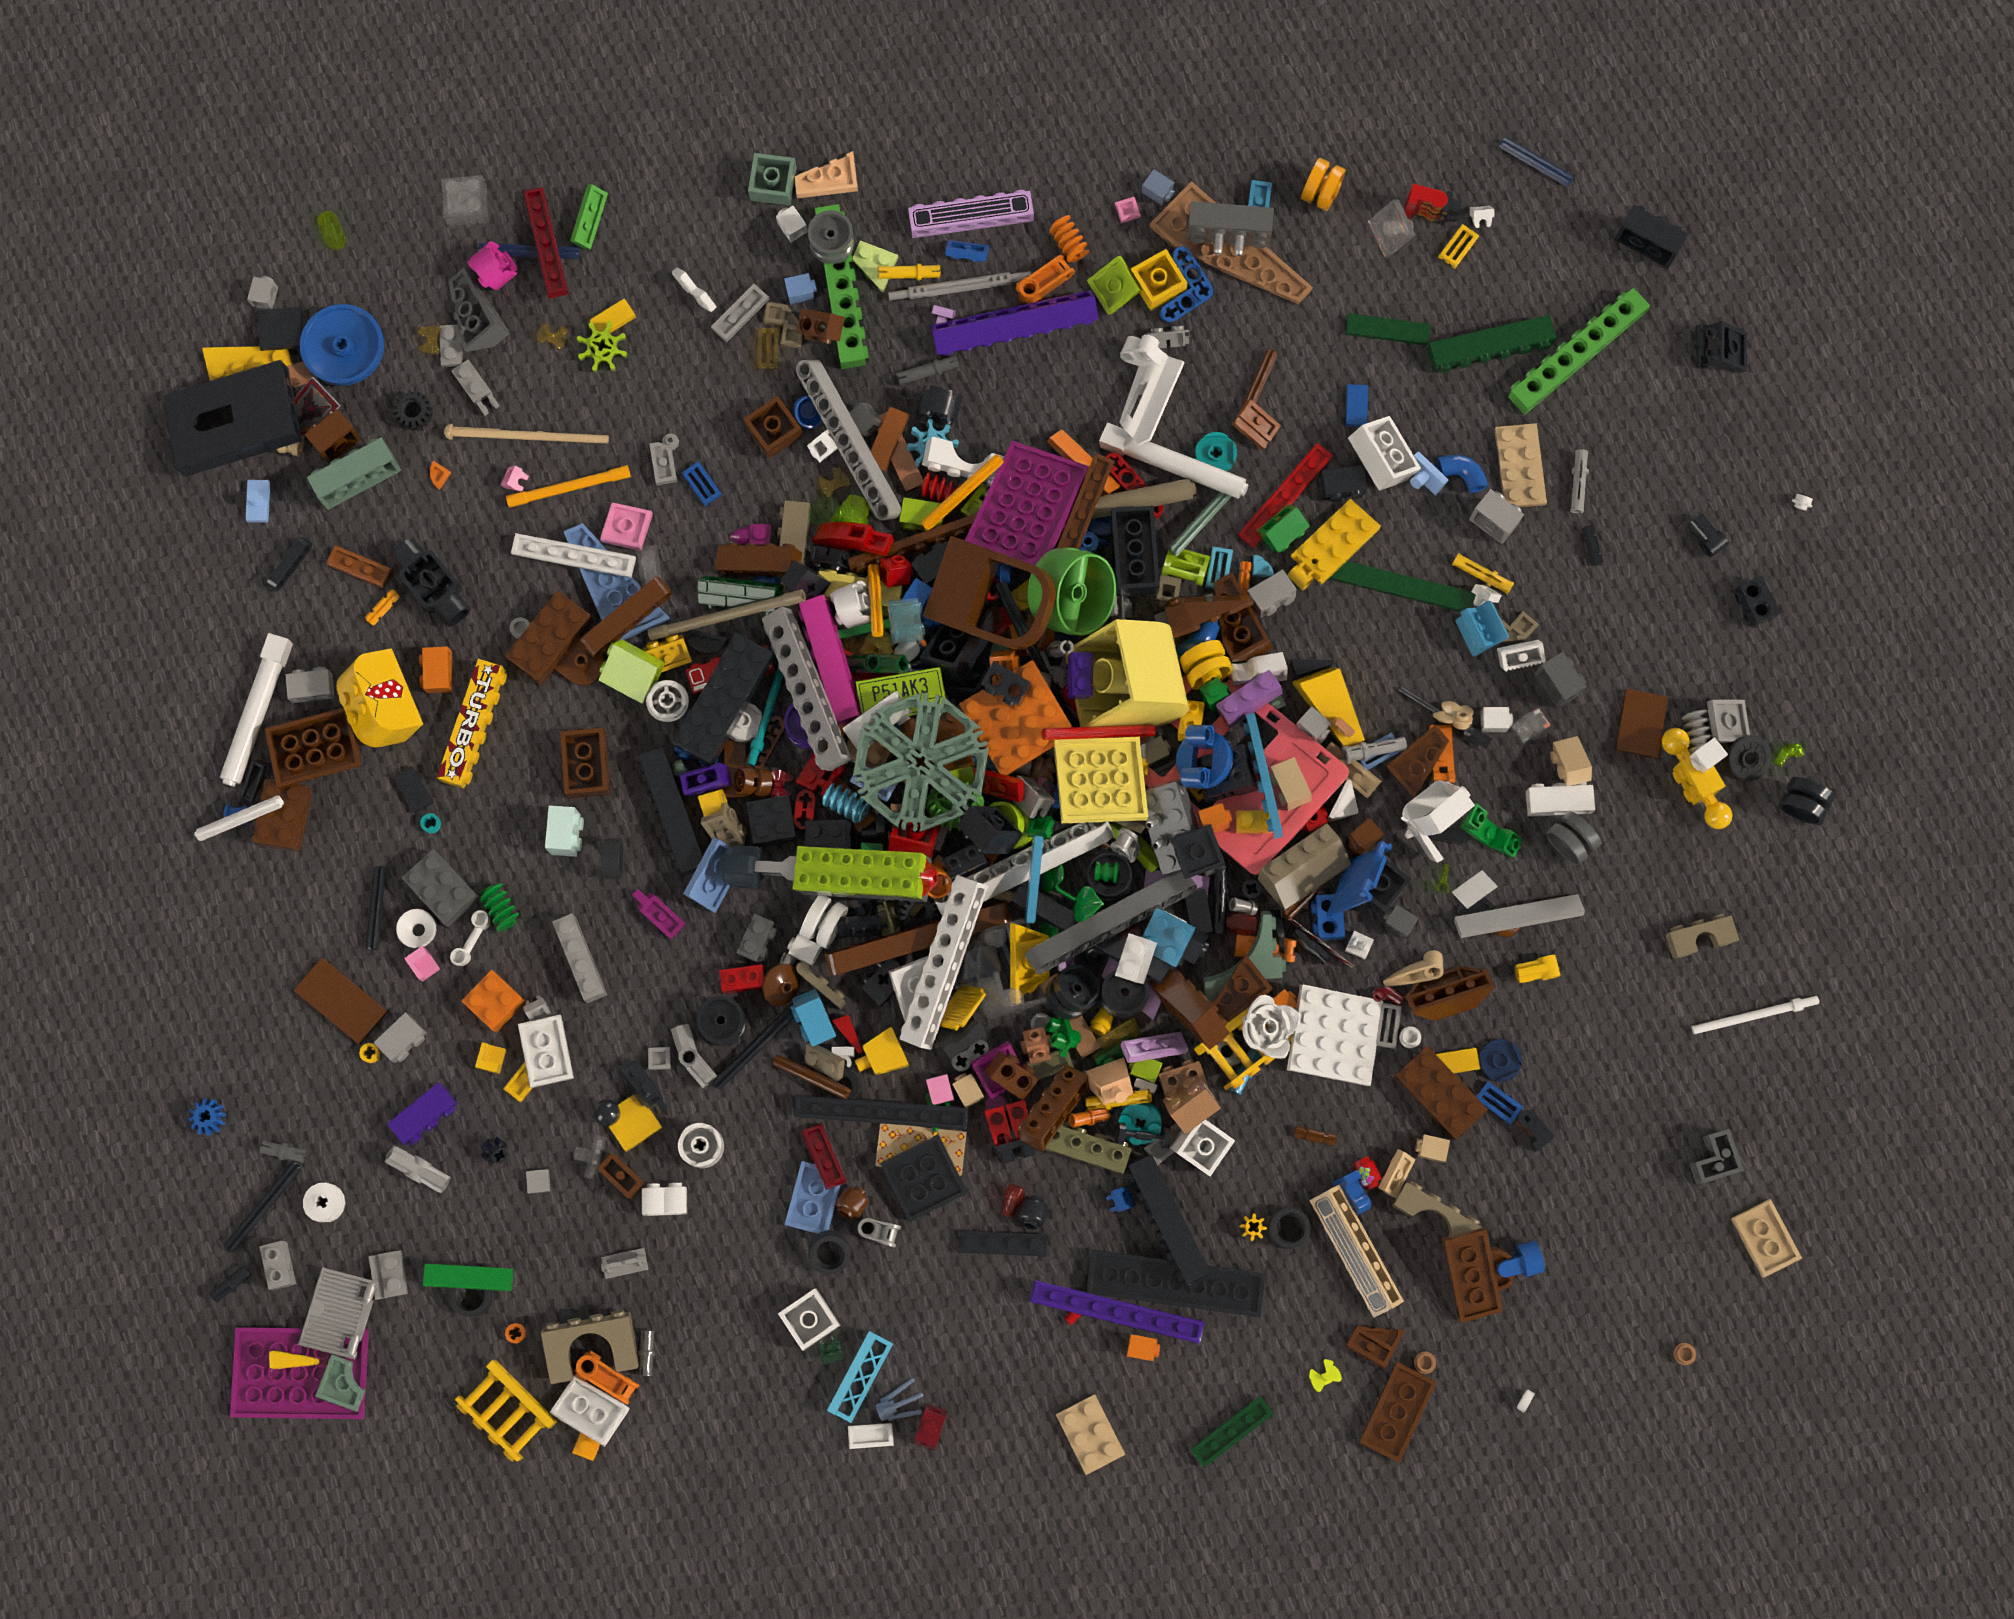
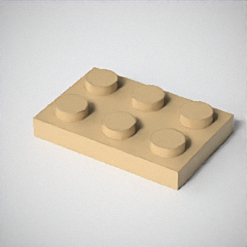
M1095 1394L1056 1414L1086 1475L1125 1455Z

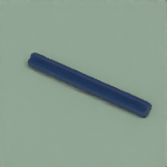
M479 243L478 251L482 249L487 243ZM498 244L500 246L498 250L501 253L506 251L509 256L538 257L536 245ZM557 246L560 258L579 259V247Z

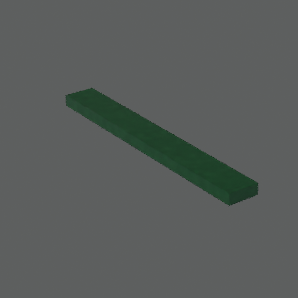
M1346 561L1328 578L1459 612L1466 608H1472L1475 594L1471 591Z

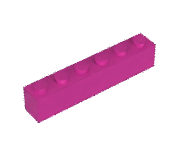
M820 595L799 603L800 610H798L801 621L805 622L806 625L804 633L807 641L811 642L812 649L810 653L813 661L817 662L818 675L823 682L824 690L836 721L841 726L854 721L862 714L829 600L824 595Z

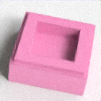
M1135 197L1115 202L1121 223L1141 217Z

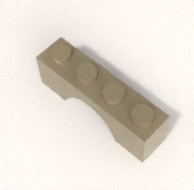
M1412 1181L1410 1184L1404 1183L1397 1198H1395L1391 1205L1409 1217L1424 1210L1438 1213L1447 1223L1448 1237L1483 1228L1479 1226L1480 1222L1469 1215L1467 1218L1459 1214L1460 1209L1451 1204L1448 1206L1441 1203L1442 1199L1433 1193L1427 1195L1421 1191L1423 1188Z

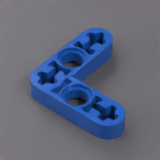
M1184 246L1176 248L1172 252L1171 257L1187 281L1189 290L1161 308L1159 316L1165 323L1176 321L1208 300L1213 294V287L1190 250ZM1178 251H1179L1180 253H1183V252L1185 253L1186 256L1184 257V260H1185L1186 264H1187L1189 261H1190L1192 264L1188 265L1187 267H1185V268L1183 269L1181 266H1184L1185 263L1183 262L1182 259H1180V260L1177 259V256L1179 255V254H1178ZM1190 268L1197 271V278L1194 280L1189 279L1187 276V271ZM1200 279H1202L1203 281L1199 283L1202 288H1207L1208 290L1206 292V297L1204 294H1199V291L1201 289L1198 284L1195 287L1193 286V284L1198 282ZM1183 297L1191 299L1192 304L1190 308L1182 306L1181 299ZM1177 305L1179 310L1172 314L1173 318L1170 316L1166 317V308L1172 310Z

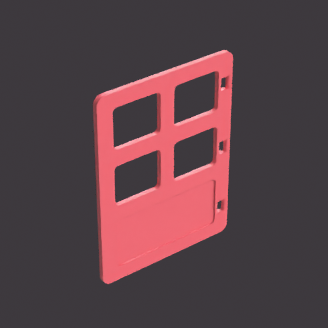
M1187 673L1182 678L1186 694L1193 690L1187 680ZM1231 675L1228 676L1230 680L1226 682L1230 689V694L1246 685L1245 683L1233 685ZM1269 703L1254 712L1278 732V735L1263 750L1269 775H1271V766L1295 757L1312 794V801L1288 811L1286 805L1282 806L1277 794L1280 792L1277 786H1272L1283 837L1274 839L1273 833L1236 834V811L1263 810L1261 800H1265L1264 793H1259V790L1241 796L1235 795L1221 799L1213 805L1222 803L1224 809H1229L1232 821H1229L1230 829L1215 833L1219 847L1253 875H1258L1260 869L1271 862L1349 775L1348 767L1319 743L1315 742L1313 738L1299 729ZM1271 712L1280 720L1274 724L1267 716ZM1221 716L1211 725L1214 727V732L1225 736L1231 729ZM1181 718L1169 724L1179 730ZM1149 736L1139 737L1140 745H1142L1144 743V740L1147 739ZM1198 749L1197 759L1212 754L1213 749ZM1319 753H1322L1329 759L1326 764L1316 758ZM1176 765L1164 777L1159 776L1148 767V775L1145 776L1144 780L1145 786L1149 788L1180 779V775ZM1259 773L1255 774L1256 782L1260 780ZM1191 802L1198 827H1202L1198 816L1200 809Z

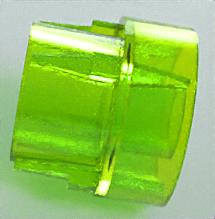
M850 494L842 506L837 507L831 522L843 521L868 525L867 517L871 508L867 500Z

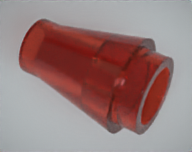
M1009 1183L1008 1188H1005L1001 1214L1013 1218L1014 1213L1026 1196L1024 1195V1188Z

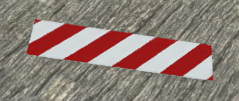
M1293 919L1289 920L1295 926L1300 927L1312 939H1316L1320 945L1352 968L1354 966Z

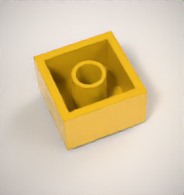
M1167 249L1131 268L1132 275L1142 289L1140 295L1150 311L1186 292L1187 281Z

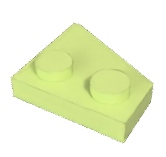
M860 241L852 260L874 282L878 289L884 292L889 279H878L879 273L886 272H877L878 266H895L898 255Z

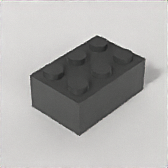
M432 849L401 877L447 927H450L480 899L435 849Z

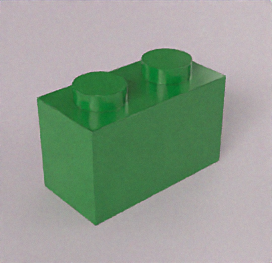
M1288 504L1259 528L1257 532L1270 550L1279 553L1285 551L1294 539L1303 536L1305 530L1310 525L1296 506Z

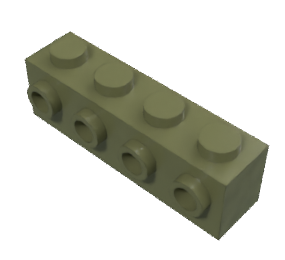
M1063 1123L1044 1149L1123 1175L1132 1148L1127 1147L1128 1143L1126 1142L1124 1145L1116 1144V1141L1115 1143L1107 1141V1136L1095 1133L1094 1136L1086 1134L1087 1130L1075 1127L1073 1130L1066 1128V1123Z

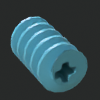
M832 783L823 797V805L825 807L830 806L832 811L837 810V813L840 815L844 814V817L847 819L851 818L854 823L861 822L868 814L871 805L868 802L864 805L862 797L856 800L857 793L855 792L849 796L850 789L848 788L841 792L843 787L841 784L835 789V783Z

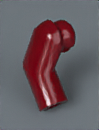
M1389 986L1377 988L1372 992V999L1376 1002L1391 1000L1399 1006L1405 998Z

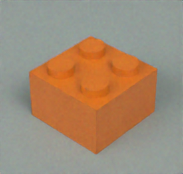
M491 970L469 992L462 1002L492 1031L497 1033L526 1003V1000L496 972Z

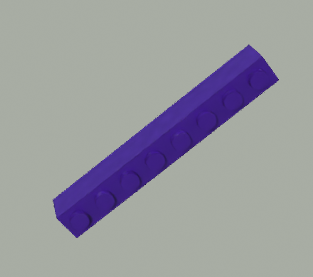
M1092 290L930 326L937 355L946 356L957 350L969 351L973 347L980 345L987 347L998 341L1010 342L1013 338L1017 337L1029 338L1035 333H1051L1053 329H1069L1076 324L1088 325L1093 323L1094 320L1099 319L1095 296Z

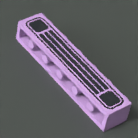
M1017 190L1010 194L996 193L989 197L980 195L968 200L958 198L953 200V202L946 203L937 201L932 205L925 206L923 204H916L908 208L912 238L1034 221L1031 193L1025 190Z

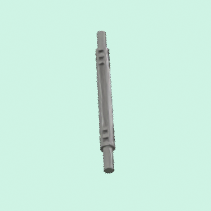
M1006 272L908 287L907 290L888 292L889 301L903 298L917 299L1011 285V282L1027 278L1031 275V272L1014 274Z

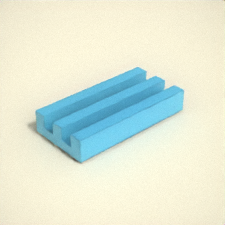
M1212 546L1205 588H1214V583L1210 582L1215 553H1220L1215 581L1220 579L1224 553L1228 554L1224 576L1229 574L1233 550Z

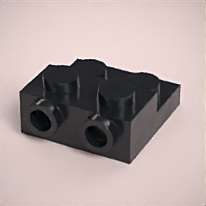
M1723 321L1708 325L1706 330L1708 348L1705 352L1708 364L1720 370L1729 368L1738 373L1746 372L1747 332Z

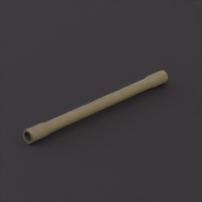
M801 589L785 593L782 596L673 624L649 628L648 636L653 641L672 634L746 615L802 603L806 600L805 593Z

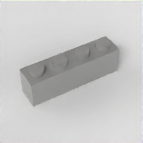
M569 914L553 921L583 1000L586 1003H590L606 996V990L577 918L573 914Z

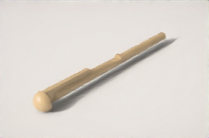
M448 424L444 428V435L449 440H452L453 436L609 443V435L509 431L491 428L453 427V424Z

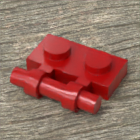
M813 752L796 783L813 793H816L818 788L822 787L820 795L824 797L830 785L836 783L838 778L843 776L847 763L831 771L832 774L829 779L824 780L828 771L821 770L818 767Z

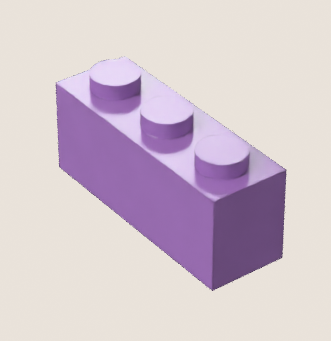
M1267 670L1216 704L1218 713L1228 727L1232 728L1244 720L1247 714L1256 712L1283 694L1282 688L1271 671Z

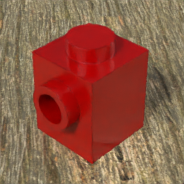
M899 555L880 559V580L887 588L910 584L911 575L913 574L911 563L904 556Z

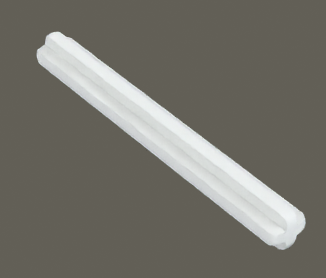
M280 796L272 797L197 829L195 836L199 841H203L282 807L284 801Z

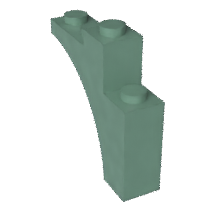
M1261 911L1258 934L1247 953V956L1265 979L1282 978V972H1286L1285 959H1282L1280 953H1273V951L1277 950L1276 938H1272V930H1276L1275 917H1272L1270 911ZM1240 961L1220 974L1203 977V989L1207 1002L1210 1000L1214 1001Z

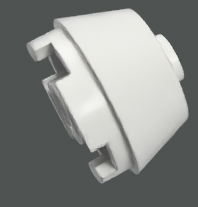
M660 681L654 684L647 693V709L657 720L663 722L675 721L682 717L688 708V694L684 687L675 681Z

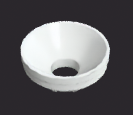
M409 910L398 920L396 927L398 938L408 947H424L435 937V920L424 910ZM422 924L425 927V932L422 936H415L413 934L415 925Z

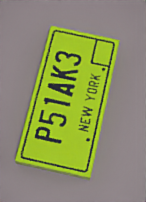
M940 667L856 682L861 714H864L896 691H898L903 699L923 693L921 702H923L924 693L929 694V702H933L937 694L940 696L939 705L941 704L942 696L946 698ZM909 708L912 712L908 716L918 714L917 708Z

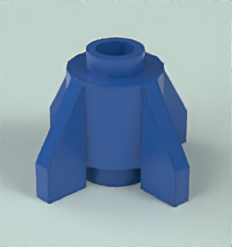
M1086 531L1079 550L1096 554L1098 548L1108 546V541L1099 539L1092 532Z

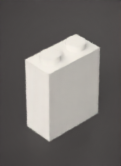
M1129 933L1115 976L1144 984L1157 943Z

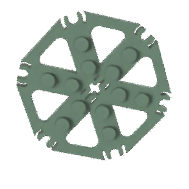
M919 693L875 710L881 715V718L872 713L871 716L875 719L874 725L870 726L868 723H864V726L870 731L867 732L861 727L853 777L862 775V777L854 780L855 783L864 782V788L858 790V793L864 794L868 791V794L860 797L898 828H900L901 820H904L901 825L903 830H906L909 822L913 823V831L915 832L918 831V823H920L921 828L919 832L961 817L965 815L961 807L963 806L965 810H968L967 801L969 799H973L975 802L979 801L972 793L974 792L981 797L989 747L980 750V747H985L988 743L987 741L979 743L977 739L984 732L977 731L973 733L981 727L943 696L939 705L940 696L937 694L933 702L928 701V693H924L923 702H921L923 693ZM910 707H915L918 710L913 741L890 722V717L894 713ZM948 712L964 724V734L936 744L939 720L942 713ZM872 740H877L899 759L870 770L866 767L868 745ZM912 755L921 759L925 757L924 762L930 769L928 770L923 766L917 768L918 762ZM974 755L977 758L975 780L971 785H965L943 767L951 762ZM906 780L902 809L900 812L894 813L878 799L877 794L884 788ZM929 784L952 802L953 807L949 812L933 818L925 816L924 810Z

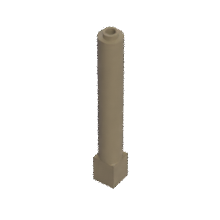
M1188 478L1100 496L1091 519L1111 516V508L1155 507L1193 499V494H1196L1195 483L1190 482Z

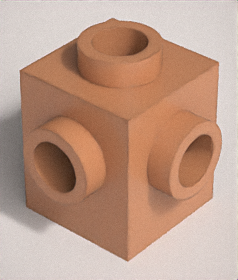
M1044 1027L1024 1031V1041L1020 1042L1023 1054L1028 1053L1030 1064L1050 1060V1034L1045 1035Z

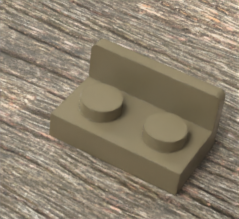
M726 802L721 804L720 811L702 817L701 824L711 839L713 837L717 838L731 848L744 845L747 835L746 827L739 822L735 811Z

